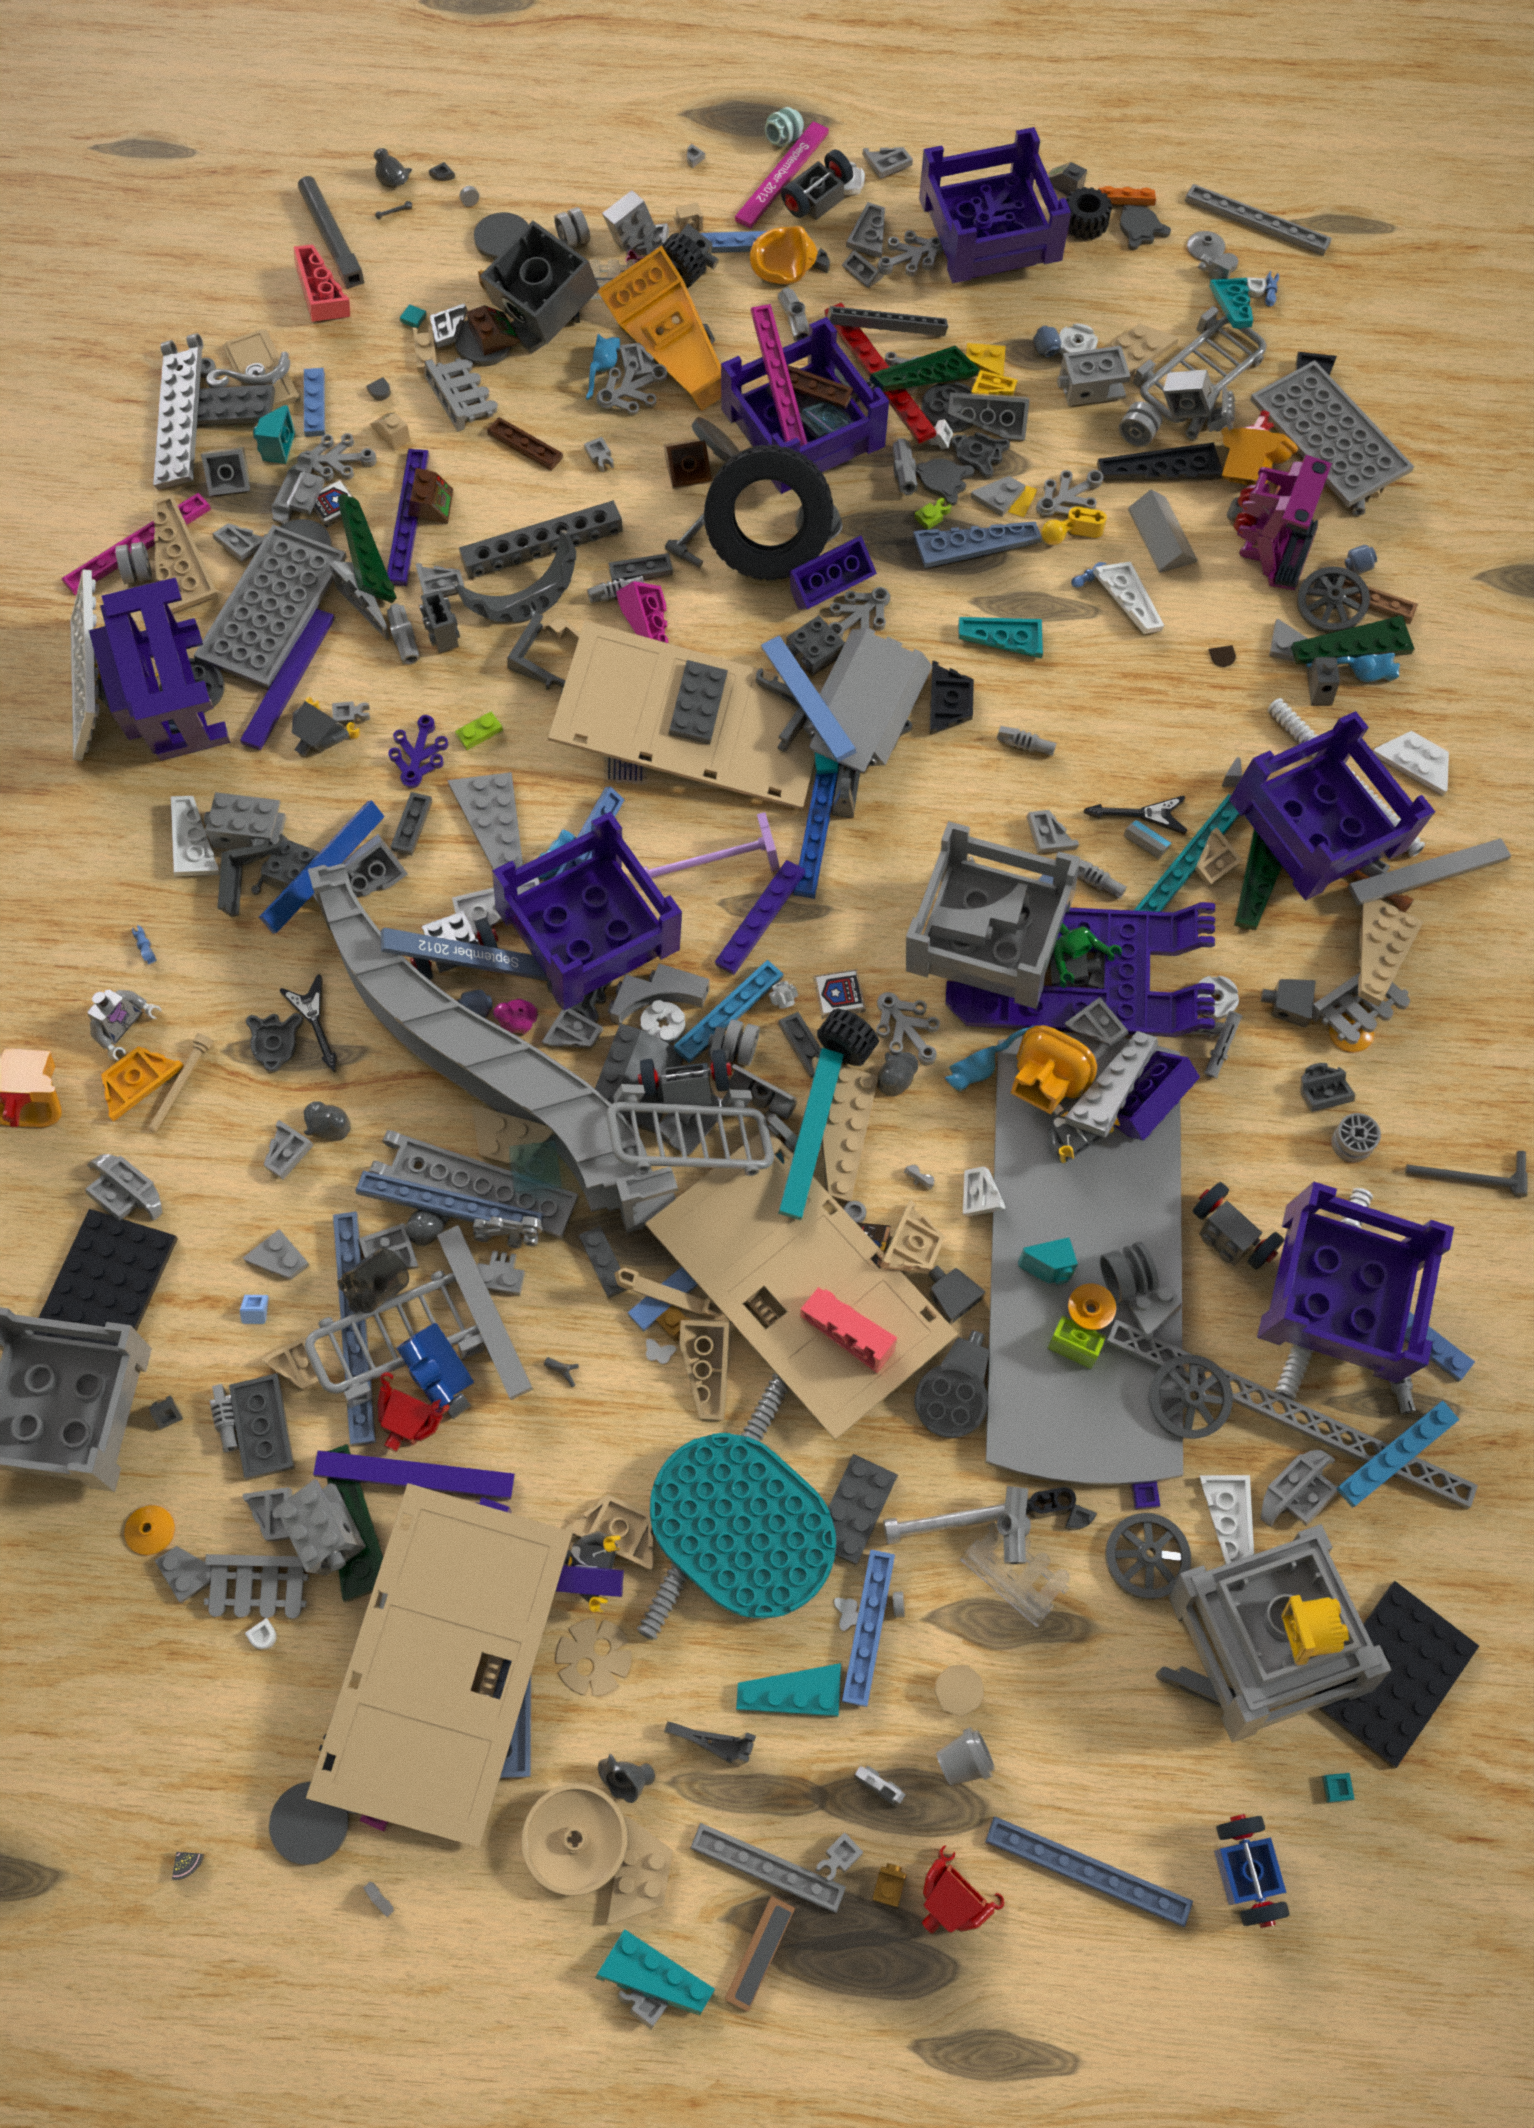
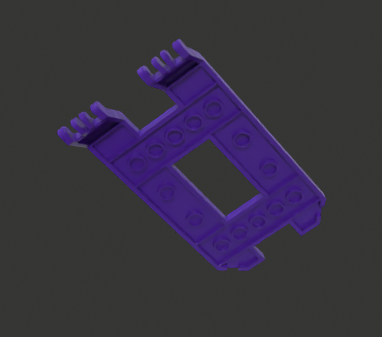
M1200 902L1176 912L1070 908L1069 913L1066 912L1063 923L1069 930L1083 926L1089 929L1106 946L1118 945L1122 949L1121 957L1114 954V961H1109L1108 955L1105 954L1104 989L1043 986L1037 1009L1014 1003L1015 998L956 981H947L945 1005L966 1026L1024 1029L1033 1025H1046L1058 1031L1075 1032L1065 1026V1022L1100 997L1128 1030L1127 1035H1134L1139 1031L1151 1036L1178 1037L1200 1029L1215 1028V1020L1213 1018H1198V1015H1213L1215 1013V1007H1213L1215 999L1212 997L1198 998V995H1212L1215 993V985L1212 983H1198L1175 992L1150 991V955L1179 956L1201 947H1214L1215 938L1213 936L1198 937V934H1213L1215 932V918L1213 916L1198 917V915L1202 913L1213 914L1215 912V904ZM1092 946V948L1088 951V952H1100V953H1103V952H1101V951L1095 949L1093 946Z

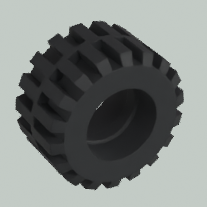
M1093 187L1077 188L1074 192L1071 191L1069 193V196L1066 197L1071 211L1068 227L1069 235H1074L1077 239L1083 238V240H1087L1090 238L1092 240L1106 232L1112 210L1111 200L1107 198L1108 195L1106 193H1101V190H1095Z
M682 233L672 234L662 244L663 249L679 272L686 287L689 288L707 269V262L701 248L690 237H686Z
M840 1008L833 1009L817 1030L818 1040L823 1047L844 1054L842 1062L853 1066H862L879 1043L878 1035L865 1020L850 1011Z

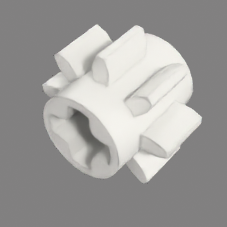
M788 981L773 985L774 992L769 993L772 1004L778 1005L781 1009L794 1005V998L799 996L796 987L793 984L789 985Z

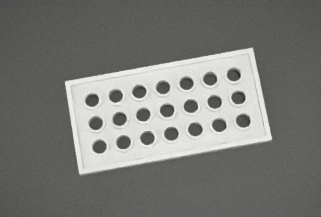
M85 569L82 570L70 619L73 760L79 761L83 760L84 753H88L89 741L92 740V729H95V717H98L99 704H95V699L98 698V686L95 685V681L98 678V668L94 667V663L97 660L88 631L96 627L97 617L96 614H93V610L96 607V597H92V592H95L96 581L92 579V570Z

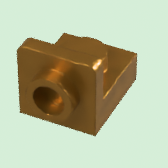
M672 1305L656 1318L657 1324L674 1342L680 1338L681 1320H691L689 1317L686 1318L677 1307Z
M887 1863L886 1867H880L872 1897L873 1901L898 1908L904 1880L907 1875L901 1872L902 1867Z

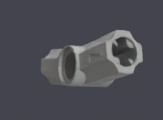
M789 287L783 288L778 293V300L788 317V324L791 327L794 341H799L809 336L805 305L799 301L793 289Z
M898 439L893 443L894 476L898 478L900 492H903L905 495H912L917 491L915 459H912L910 442L906 439Z
M398 603L390 605L387 615L391 625V633L395 645L398 646L402 663L414 664L420 657L414 641L416 638L411 622L408 621L404 605H399Z
M1007 1486L1005 1510L997 1521L998 1531L1004 1538L1005 1564H1026L1025 1537L1029 1534L1031 1528L1030 1520L1026 1516L1028 1488Z

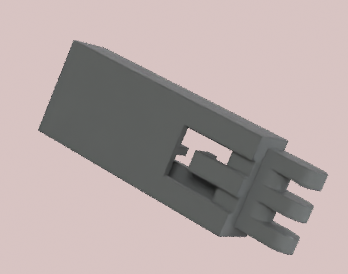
M1183 1666L1176 1671L1168 1667H1162L1156 1672L1158 1680L1222 1709L1208 1677ZM1228 1687L1234 1699L1236 1693L1233 1688Z

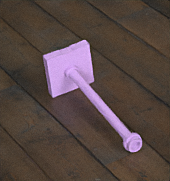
M764 812L757 814L762 836L758 838V841L649 870L646 866L644 869L650 878L758 849H761V851L766 850L772 872L779 870L780 867L767 816Z

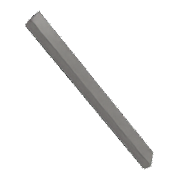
M1195 184L1192 185L1185 198V202L1323 256L1332 240L1331 237Z
M1500 838L1350 883L1348 889L1356 904L1361 905L1509 860L1511 854Z
M457 1225L438 1234V1240L510 1400L533 1390L460 1227Z

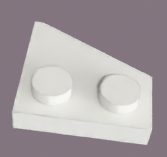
M983 1166L965 1170L963 1215L970 1217L1005 1210V1204L989 1169Z

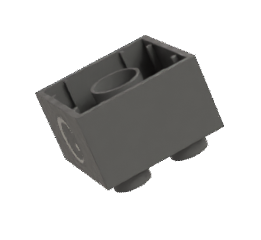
M533 220L480 275L492 304L546 344L558 334L599 290L589 261Z

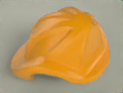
M802 226L774 228L763 233L755 240L750 251V264L755 274L765 281L777 284H793L802 279L805 272L815 263L818 250Z

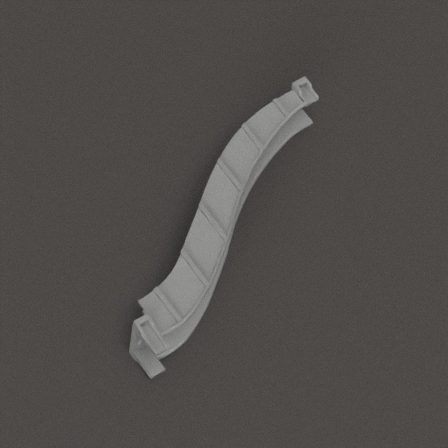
M345 864L331 867L321 865L308 869L312 887L327 927L333 933L346 970L356 990L377 1019L407 1047V1050L495 1111L548 1126L555 1134L551 1135L544 1144L550 1147L570 1168L586 1196L591 1212L607 1208L609 1212L620 1208L626 1233L643 1229L646 1222L676 1199L674 1192L678 1191V1186L671 1167L652 1171L650 1166L649 1171L639 1173L636 1171L635 1165L624 1164L615 1157L606 1117L607 1109L612 1104L597 1090L542 1051L457 1002L422 975L402 955L381 952V931L356 898ZM618 1111L616 1119L622 1150L627 1155L638 1156L633 1126ZM640 1139L643 1156H647L644 1145Z

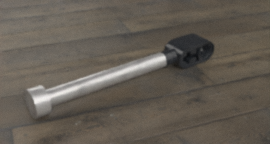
M1068 1487L1038 1491L1027 1500L1026 1515L1041 1519L1067 1514L1076 1503V1495ZM1057 1497H1067L1069 1505L1062 1506L1059 1504ZM1037 1500H1039L1040 1504H1046L1042 1510H1040L1039 1506H1034ZM1005 1504L898 1523L896 1518L883 1520L886 1542L888 1545L900 1543L901 1537L996 1521L1004 1513Z

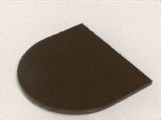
M1233 645L1208 649L1212 661L1219 666H1230L1236 659Z

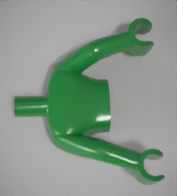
M1062 922L1059 931L1062 936L1056 940L1054 946L1055 963L1060 974V986L1062 988H1066L1065 980L1070 981L1071 984L1074 982V975L1066 969L1063 952L1076 959L1086 954L1093 946L1095 949L1108 955L1109 961H1114V954L1121 957L1122 949L1120 946L1112 945L1108 947L1099 941L1089 929L1081 926L1069 930Z

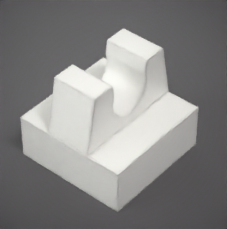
M945 419L938 420L937 425L934 426L936 437L928 441L930 445H939L941 449L949 448L953 432Z

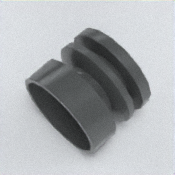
M1142 1242L1133 1243L1132 1246H1125L1123 1248V1255L1119 1250H1114L1100 1256V1267L1105 1284L1117 1302L1133 1298L1136 1295V1290L1140 1294H1144L1147 1290L1153 1291L1158 1288L1159 1278L1155 1263L1150 1252Z

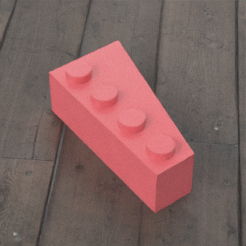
M314 245L295 246V266L311 321L350 317L349 298L347 295H344L339 283H336L333 274L324 265V261Z
M818 1287L801 1308L800 1316L877 1374L895 1352L896 1336L864 1317L849 1305L836 1299L835 1295L826 1289L822 1290Z

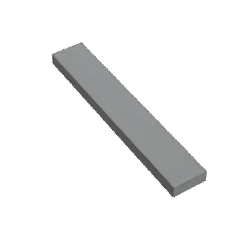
M700 1823L690 1849L834 1913L838 1910L846 1886L834 1881L827 1883L826 1878L703 1823Z

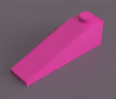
M632 581L617 591L616 594L621 611L636 635L668 643V638L665 635L667 621L664 620V612L667 609L661 586Z

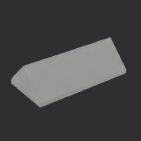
M1149 490L1129 507L1128 510L1159 573L1197 562V558L1165 496Z

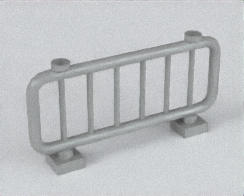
M1212 306L1200 317L1196 328L1201 333L1198 338L1155 374L1153 373L1155 363L1149 359L1137 369L1133 383L1137 387L1141 386V397L1147 403L1156 407L1164 417L1171 422L1182 423L1189 418L1172 419L1170 410L1150 395L1148 389L1155 384L1163 391L1164 386L1158 381L1170 373L1179 363L1190 371H1196L1184 361L1193 352L1224 377L1216 385L1212 384V387L1221 391L1223 387L1231 383L1250 365L1253 364L1257 367L1264 359L1262 355L1266 351L1267 346L1265 340L1251 328L1239 329L1259 346L1252 353L1221 328L1225 324H1230L1226 316L1217 320L1219 310ZM1219 331L1248 354L1249 357L1240 364L1208 338ZM1206 341L1237 367L1227 375L1196 349Z
M621 1084L613 1096L614 1103L607 1109L606 1117L613 1153L620 1162L627 1165H635L636 1171L639 1173L649 1171L650 1166L744 1169L747 1176H754L759 1173V1169H767L774 1161V1152L764 1115L756 1109L745 1108L752 1099L750 1090L729 1089L721 1100L722 1106L639 1103L645 1094L644 1085ZM618 1111L630 1112L638 1156L627 1155L622 1150L616 1119ZM635 1112L652 1113L660 1157L643 1156ZM657 1113L674 1114L682 1157H665ZM679 1114H695L704 1158H687ZM700 1115H717L726 1159L709 1158ZM721 1116H738L747 1160L730 1159ZM743 1117H752L758 1123L765 1154L764 1160H752Z
M437 1271L431 1275V1282L335 1322H333L331 1317L322 1319L318 1323L320 1328L311 1332L306 1338L305 1350L323 1389L334 1394L344 1392L349 1409L371 1400L372 1395L367 1383L368 1381L380 1377L385 1372H392L407 1365L402 1357L398 1358L378 1314L397 1307L410 1337L415 1334L401 1304L419 1297L430 1323H436L423 1295L441 1288L461 1330L456 1334L446 1337L451 1346L458 1343V1351L462 1360L485 1351L484 1340L477 1325L465 1329L445 1287L448 1284L457 1282L454 1273L445 1275L443 1271ZM374 1316L394 1359L378 1367H375L356 1323ZM348 1326H352L371 1370L352 1377L333 1334ZM327 1335L330 1337L348 1380L338 1384L330 1382L314 1345L316 1340Z

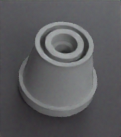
M971 1727L963 1730L961 1736L936 1752L941 1769L950 1786L981 1778L987 1780L993 1777L992 1771L995 1770V1766L986 1743L978 1730L974 1731Z

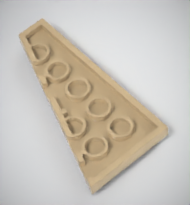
M170 494L154 500L156 580L158 582L176 577L181 589L182 600L169 603L172 613L217 597L215 587L173 495Z
M1377 899L1362 904L1360 910L1359 951L1361 952V957L1359 959L1358 996L1379 1007L1423 921Z
M813 1057L812 1059V1067L814 1068V1073L818 1062V1058ZM843 1065L840 1067L822 1138L821 1151L824 1158L826 1191L834 1200L848 1203L852 1199L878 1076Z

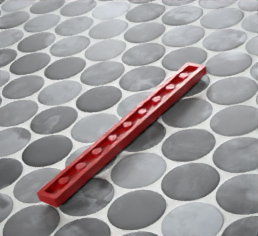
M842 302L834 305L835 307H845ZM827 308V309L824 310L826 317H827L829 308ZM833 325L869 377L871 373L889 368L860 327ZM905 388L883 392L893 410L918 444L936 437L935 428Z

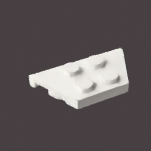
M1413 731L1374 749V754L1381 761L1442 796L1445 795L1448 790L1449 752Z

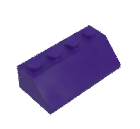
M860 535L790 570V591L798 610L809 609L877 574L862 536Z
M1156 1051L1143 1068L1144 1070L1140 1078H1137L1134 1082V1088L1131 1093H1128L1125 1105L1117 1113L1120 1126H1114L1126 1136L1144 1141L1200 1078L1188 1057Z

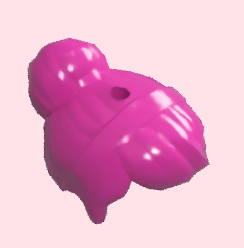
M517 998L507 1003H499L493 1010V1016L498 1020L500 1027L511 1033H522L525 1035L532 1028L533 1023L537 1021L538 1009L531 1002Z

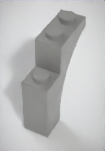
M1018 883L1015 889L1006 897L981 908L953 909L937 905L931 924V935L984 948L986 940L991 939L993 929L1016 934L1018 926H1023L1025 914L1022 913L1023 907H1028L1031 894H1027L1028 885Z
M660 963L656 971L652 970L649 982L625 975L623 982L619 981L616 994L618 995L615 1001L612 1000L608 1008L611 1022L620 1025L629 1015L643 1007L652 1005L656 1000L687 1003L703 1008L710 990V979Z

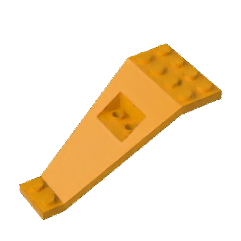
M661 245L599 288L597 292L618 325L637 343H640L645 348V351L654 357L658 364L666 367L667 372L692 396L702 412L721 398V365L687 287ZM673 317L679 318L678 324L672 322ZM657 328L663 329L662 335L656 334Z

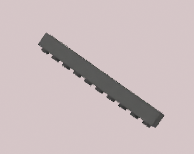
M830 306L827 318L833 325L936 336H945L948 329L947 318Z

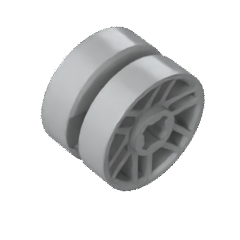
M579 207L570 209L567 213L562 212L554 216L558 237L570 248L577 247V243L583 245L590 242L589 227Z
M1139 401L1133 403L1119 424L1120 435L1132 445L1138 447L1149 445L1162 424L1161 413L1156 407L1147 402Z
M143 542L132 543L131 551L127 544L116 546L117 563L124 584L135 583L137 577L140 581L152 579L149 557Z
M731 1019L722 1049L729 1051V1061L733 1062L738 1054V1064L750 1066L756 1050L760 1026L747 1024L743 1032L744 1023Z
M1362 1113L1347 1115L1332 1135L1331 1143L1333 1150L1345 1161L1353 1163L1364 1161L1370 1156L1380 1141V1128L1376 1121L1368 1115Z

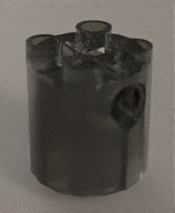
M379 1248L345 1272L337 1281V1285L349 1301L348 1306L353 1312L371 1313L407 1287L409 1273L404 1262L396 1253L387 1248Z

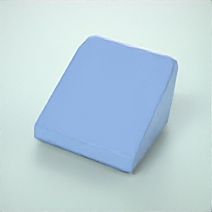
M244 1295L240 1308L241 1322L243 1324H265L268 1295Z

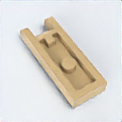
M428 326L429 332L418 333V329L413 328L418 373L425 372V361L433 360L437 366L432 326Z

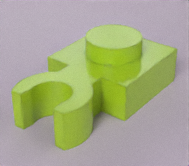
M940 498L935 506L929 503L915 512L914 518L926 530H929L943 520V515L950 513L951 505L942 507L945 499Z

